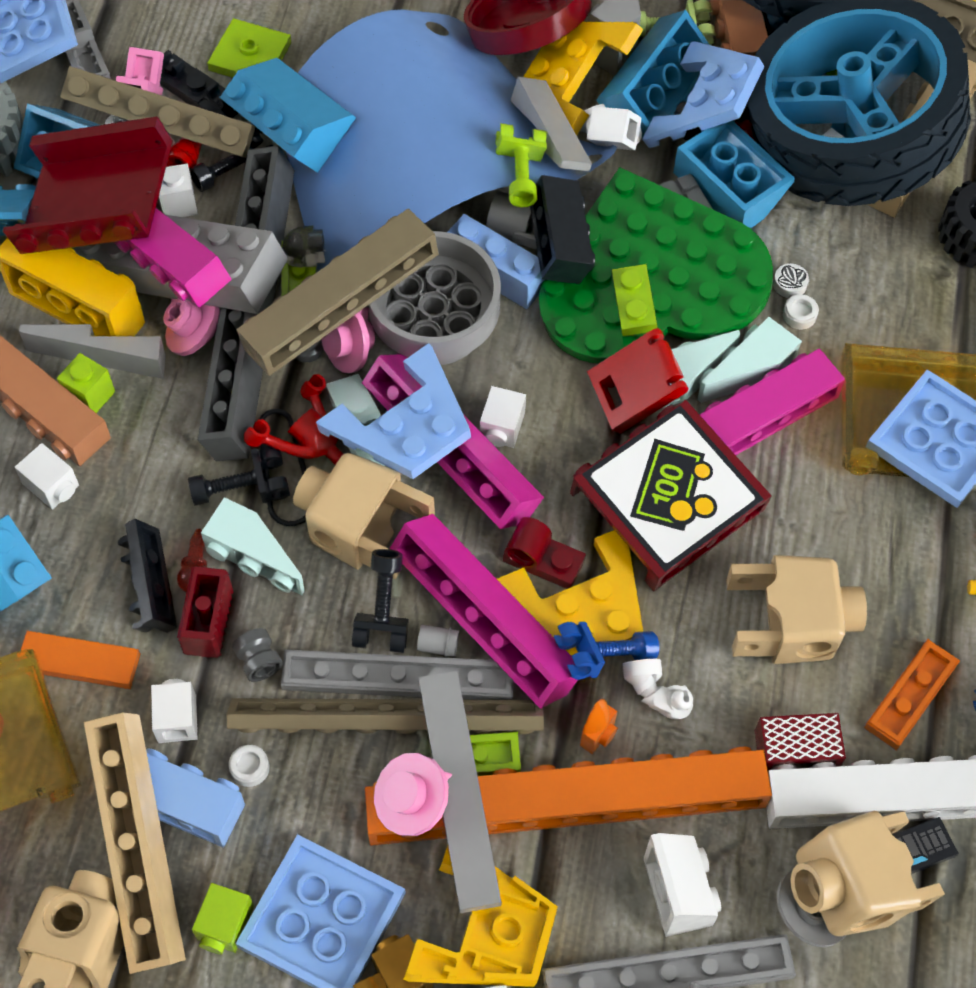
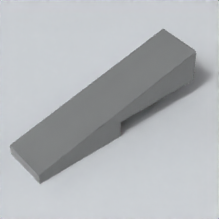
M66 0L78 43L77 46L65 51L70 66L111 79L79 0Z
M517 77L511 102L536 126V129L546 131L547 149L545 153L560 168L590 171L592 163L547 81Z
M20 324L19 333L27 351L73 360L81 353L103 367L164 379L166 354L161 336H95L91 324Z

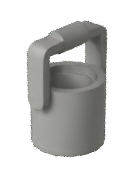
M498 191L492 201L486 227L517 244L537 249L535 236L531 235L533 222L530 206L516 207L511 204L508 193Z

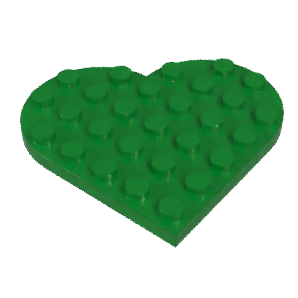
M619 167L585 216L586 222L590 226L589 239L591 249L595 254V264L592 271L588 272L580 285L544 280L539 294L541 318L545 330L552 341L565 353L574 358L599 364L646 334L622 336L612 269L646 264L657 328L662 330L664 338L670 333L686 339L705 340L711 338V336L721 335L730 331H740L759 316L771 294L773 266L766 245L745 224Z

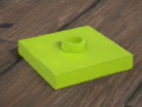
M233 18L207 62L208 70L233 78L238 70L274 58L282 61L292 43L291 35Z

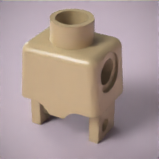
M352 453L343 454L331 473L316 466L309 467L298 482L293 497V504L306 511L305 517L311 543L357 570L363 564L371 567L372 551L388 549L386 547L394 535L391 519L397 508L417 518L431 514L435 515L434 497L401 482V473ZM400 572L394 573L393 579H396Z
M774 555L771 564H731L726 579L727 590H765L769 630L737 631L732 644L733 657L772 656L773 664L830 660L835 656L845 636V632H863L867 620L865 591L861 586H840L838 565L833 559Z
M874 810L828 826L798 849L796 853L798 865L792 870L790 878L791 890L798 905L805 912L811 914L820 912L828 931L834 936H845L889 927L905 915L922 910L945 895L940 883L917 889L913 882L911 866L914 860L906 843L899 841L893 836L894 833L910 823L905 811L882 817L878 811Z
M78 870L74 874L69 889L48 886L43 890L17 947L21 957L18 972L22 977L18 988H32L38 982L45 983L44 988H108L124 945L120 919L115 908L117 903L111 878L92 871Z

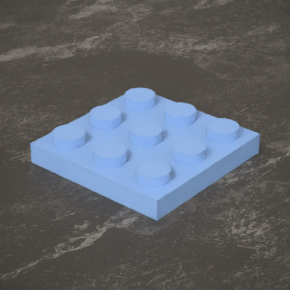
M0 0V83L78 45L66 0Z
M927 369L870 437L866 448L958 508L976 485V400Z
M297 834L235 944L237 948L313 988H354L353 985L360 981L372 958L371 954L375 952L376 946L380 943L406 891L405 888Z

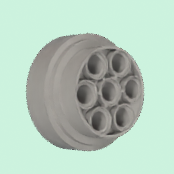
M433 231L439 255L367 307L369 308V320L375 333L388 347L399 354L409 357L429 343L433 347L440 365H446L467 356L479 347L494 330L500 313L501 282L495 263L479 245L457 234Z

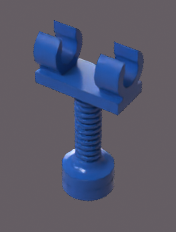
M565 622L557 626L561 635H553L560 649L568 650L576 647L578 653L571 656L575 665H567L572 677L576 680L587 677L597 678L605 664L603 657L632 655L634 660L657 659L659 655V640L653 631L635 632L631 640L595 642L586 622H579L578 625L574 622Z

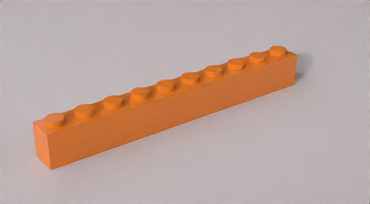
M746 746L736 747L729 750L728 753L713 754L709 750H700L691 753L689 757L674 758L671 754H659L651 757L650 760L634 762L633 758L624 757L611 761V764L595 765L592 761H582L574 763L571 768L556 769L553 765H540L534 767L532 771L517 773L514 769L505 768L494 771L492 775L478 776L488 834L762 809L767 807L772 797L764 750L752 751L750 747ZM377 782L373 783V786L365 787L370 846L446 839L443 815L431 830L418 836H401L388 830L378 818L374 805L375 785Z

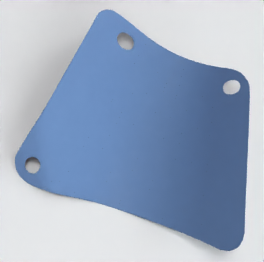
M402 9L375 13L337 32L312 54L298 72L303 78L356 117L318 173L286 152L287 159L294 169L293 183L308 240L316 239L317 272L327 266L332 259L344 254L357 245L363 237L371 235L381 228L390 218L398 216L408 208L425 224L457 204L482 193L507 187L516 180L515 157L496 154V132L500 131V123L509 124L514 127L513 137L529 140V137H533L532 129H536V126L511 102L517 79L495 55L483 53L474 47L466 24L449 15ZM434 22L440 24L448 30L449 34L447 36L436 34L427 28L426 23ZM579 140L588 156L603 155L591 165L590 171L608 160L617 150V146L614 145L600 146ZM544 153L541 162L528 161L529 180H532L535 184L541 175L577 180L590 172L560 168L546 153Z

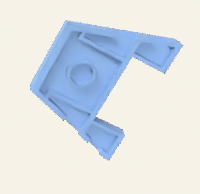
M696 41L691 42L680 65L686 73L700 71V76L693 90L688 95L681 114L653 117L642 139L648 148L659 146L658 140L669 136L673 140L682 138L687 130L696 127L703 131L740 118L765 67L759 57Z
M429 343L403 361L405 370L422 386L419 390L368 426H364L341 404L316 421L318 430L327 437L330 434L343 441L345 446L353 450L358 448L372 455L373 460L411 479L420 475L471 438L467 421L433 347Z

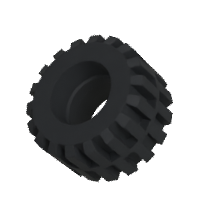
M976 178L974 183L968 180L963 182L961 187L957 186L953 190L938 225V232H940L938 238L940 243L945 244L943 248L947 254L952 253L955 261L958 263L963 261L967 263L966 267L973 268L974 265L976 266Z

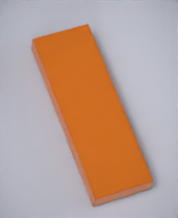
M27 631L16 667L19 671L131 689L141 654L139 649Z
M927 639L864 728L897 751L957 667L960 660Z

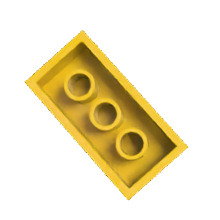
M8 237L0 245V271L9 293L66 324H91L95 336H135L145 324L135 284L128 276L121 273L117 275L107 270L99 261L95 259L88 260L78 255L72 248L20 254Z

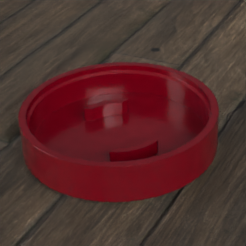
M471 0L465 9L464 21L471 41L477 50L491 55H511L543 47L567 35L586 19L593 3L592 0Z

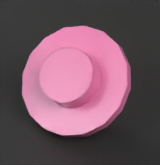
M171 298V303L166 308L163 317L164 324L167 326L165 333L166 345L171 352L176 355L187 356L195 353L208 343L216 332L220 308L205 304L198 308L189 300L183 302L179 298Z
M368 307L362 309L321 339L324 351L334 367L342 373H355L362 369L368 359L369 350L374 346L375 332L371 323L367 321Z
M404 753L392 759L381 771L375 785L374 805L378 818L388 830L401 836H418L431 830L442 818L448 803L449 786L447 781L452 774L445 772L434 759L420 753Z

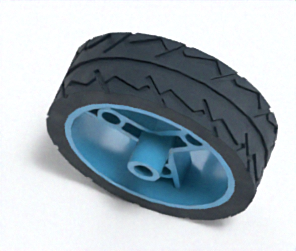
M831 0L810 7L790 18L788 23H783L766 38L755 54L765 67L751 93L747 107L755 142L795 178L794 183L788 189L790 192L815 202L825 201L824 204L857 206L875 204L878 200L884 202L912 192L928 183L931 177L935 178L953 161L966 139L971 121L967 52L963 53L962 49L965 48V45L958 30L944 16L939 17L937 11L913 0ZM837 69L836 76H821ZM915 72L929 82L934 91L927 102L916 113L899 123L886 101L908 76ZM844 123L846 138H831L813 134L797 127L795 124Z

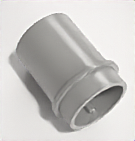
M421 624L417 651L445 655V657H455L459 641V630H454L452 627L447 629Z

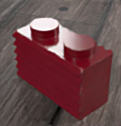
M196 566L191 568L177 635L180 647L186 655L211 658L221 656L220 650L223 648V636L226 634L224 629L227 627V615L230 613L228 608L231 607V594L234 593L229 574L225 569Z

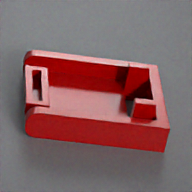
M659 328L652 329L587 371L612 430L619 434L684 395L689 390L686 382L680 380L684 377L669 343L663 340L664 334ZM607 387H616L623 402L622 405L617 408L615 407Z

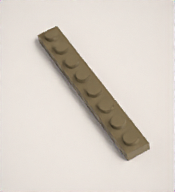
M232 698L226 714L227 729H238L244 733H253L260 729H277L282 733H293L300 729H316L321 733H334L338 730H356L359 733L365 734L374 733L377 730H395L402 734L413 733L417 730H427L422 699ZM463 700L468 729L473 730L475 733L490 734L495 732V730H512L513 732H518V734H530L534 731H543L544 729L543 708L540 709L532 700Z

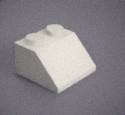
M665 833L651 835L643 859L665 937L713 926L718 917L717 912L721 911V902L717 889L709 887L705 873L709 872V862L704 848L697 847L694 836Z

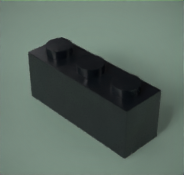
M541 175L536 183L537 200L530 206L541 277L543 280L580 285L588 272L592 271L594 267L595 254L591 249L589 239L590 226L586 222L584 211L585 199L581 195L579 181Z

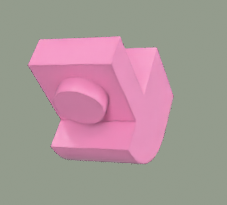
M129 47L125 77L116 76V81L162 95L163 88L160 87L164 54L159 51Z

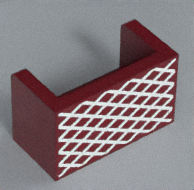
M839 713L760 717L754 730L757 750H764L767 771L771 770L774 764L833 762L838 767L842 766L846 759Z

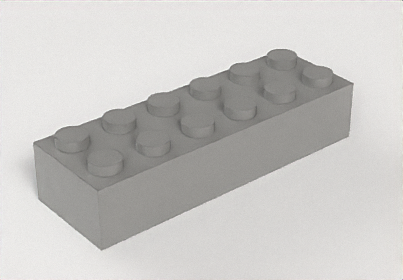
M166 215L217 255L232 279L204 304L257 314L288 260L273 232ZM114 242L79 246L75 249L78 255L88 260L95 259L99 261L107 270L117 275L121 273L128 276L134 282L136 292L178 299L168 286V282L162 285L149 271V266L145 269L140 267L130 255V250L124 253Z

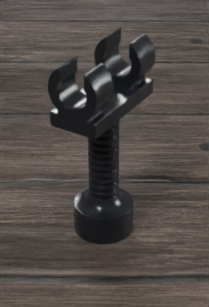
M255 127L249 150L257 148L264 141L260 136L263 132ZM233 154L210 166H206L201 162L189 168L191 179L200 192H204L214 186L215 177L246 163L247 157L243 158Z
M270 446L263 447L260 450H251L254 469L251 472L240 473L237 476L234 474L233 476L230 475V477L219 478V480L212 479V481L205 479L203 474L188 477L194 506L209 503V498L213 493L224 492V490L228 491V489L234 490L235 488H242V486L253 485V483L258 485L262 503H268L269 500L287 498L290 496L286 477L277 476L265 481L263 469H275L283 465L280 450Z
M391 549L372 551L371 569L378 572L375 615L356 614L353 622L352 647L366 648L369 642L370 629L391 632L390 651L404 653L407 644L409 619L389 617L392 579L394 573L401 571L403 556L401 552Z

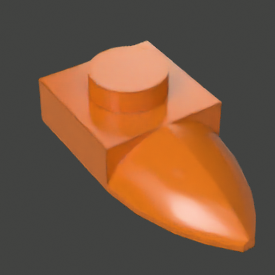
M603 698L594 705L581 735L580 746L592 755L600 744L606 747L618 730V727L615 726L617 710L609 706Z

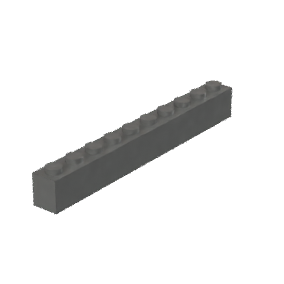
M280 146L248 150L235 226L272 231L282 247L294 169ZM277 280L257 314L274 302ZM220 308L197 439L215 461L249 458L251 446L245 443L244 433L248 427L253 428L255 423L263 369L244 350L236 330L248 318L257 314L227 308Z

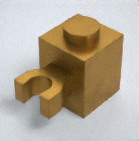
M409 934L401 938L398 935H393L380 942L376 946L377 951L371 954L373 965L378 973L356 983L353 987L433 988V983L403 980L414 948V943Z

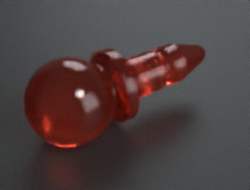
M200 528L196 529L192 535L188 556L182 558V568L177 574L178 586L184 592H187L191 568L195 566L207 568V561L203 559L204 542Z

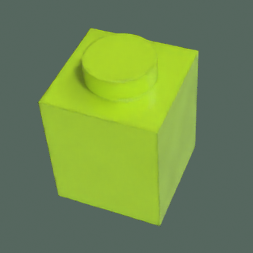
M81 353L57 377L58 383L95 413L115 393L108 369Z
M214 883L210 884L192 928L196 939L200 941L199 946L220 955H222L224 949L236 953L237 946L235 943L246 926L254 908L250 895Z

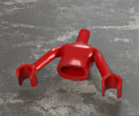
M314 374L309 381H305L301 386L300 392L302 397L311 401L313 408L303 414L288 430V433L300 445L270 435V426L263 419L257 420L253 428H247L244 433L245 443L251 447H259L261 444H266L292 456L304 459H313L325 455L336 465L343 455L336 447L338 438L331 434L329 437L325 436L318 430L316 421L327 414L319 396L326 387V381L323 376Z

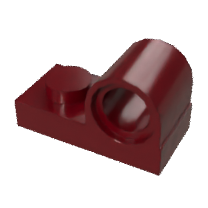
M531 517L520 519L503 555V562L519 569L525 568L526 572L566 589L573 586L586 559V553L553 540L549 527Z

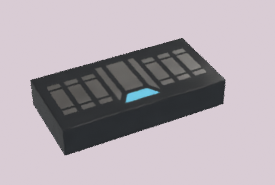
M940 817L893 834L896 839L906 843L914 860L911 866V874L955 858L959 854Z

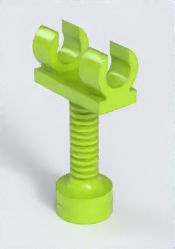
M500 123V131L496 132L495 139L497 145L496 154L515 157L516 180L509 185V200L516 207H529L537 200V187L532 180H529L528 161L541 162L547 149L546 131L532 129L533 137H529V140L513 137V125Z

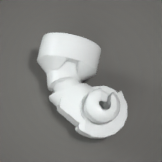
M661 659L635 660L622 664L624 680L633 685L637 695L644 697L641 702L670 719H682L691 713L693 696L685 685L656 686V682L663 675Z

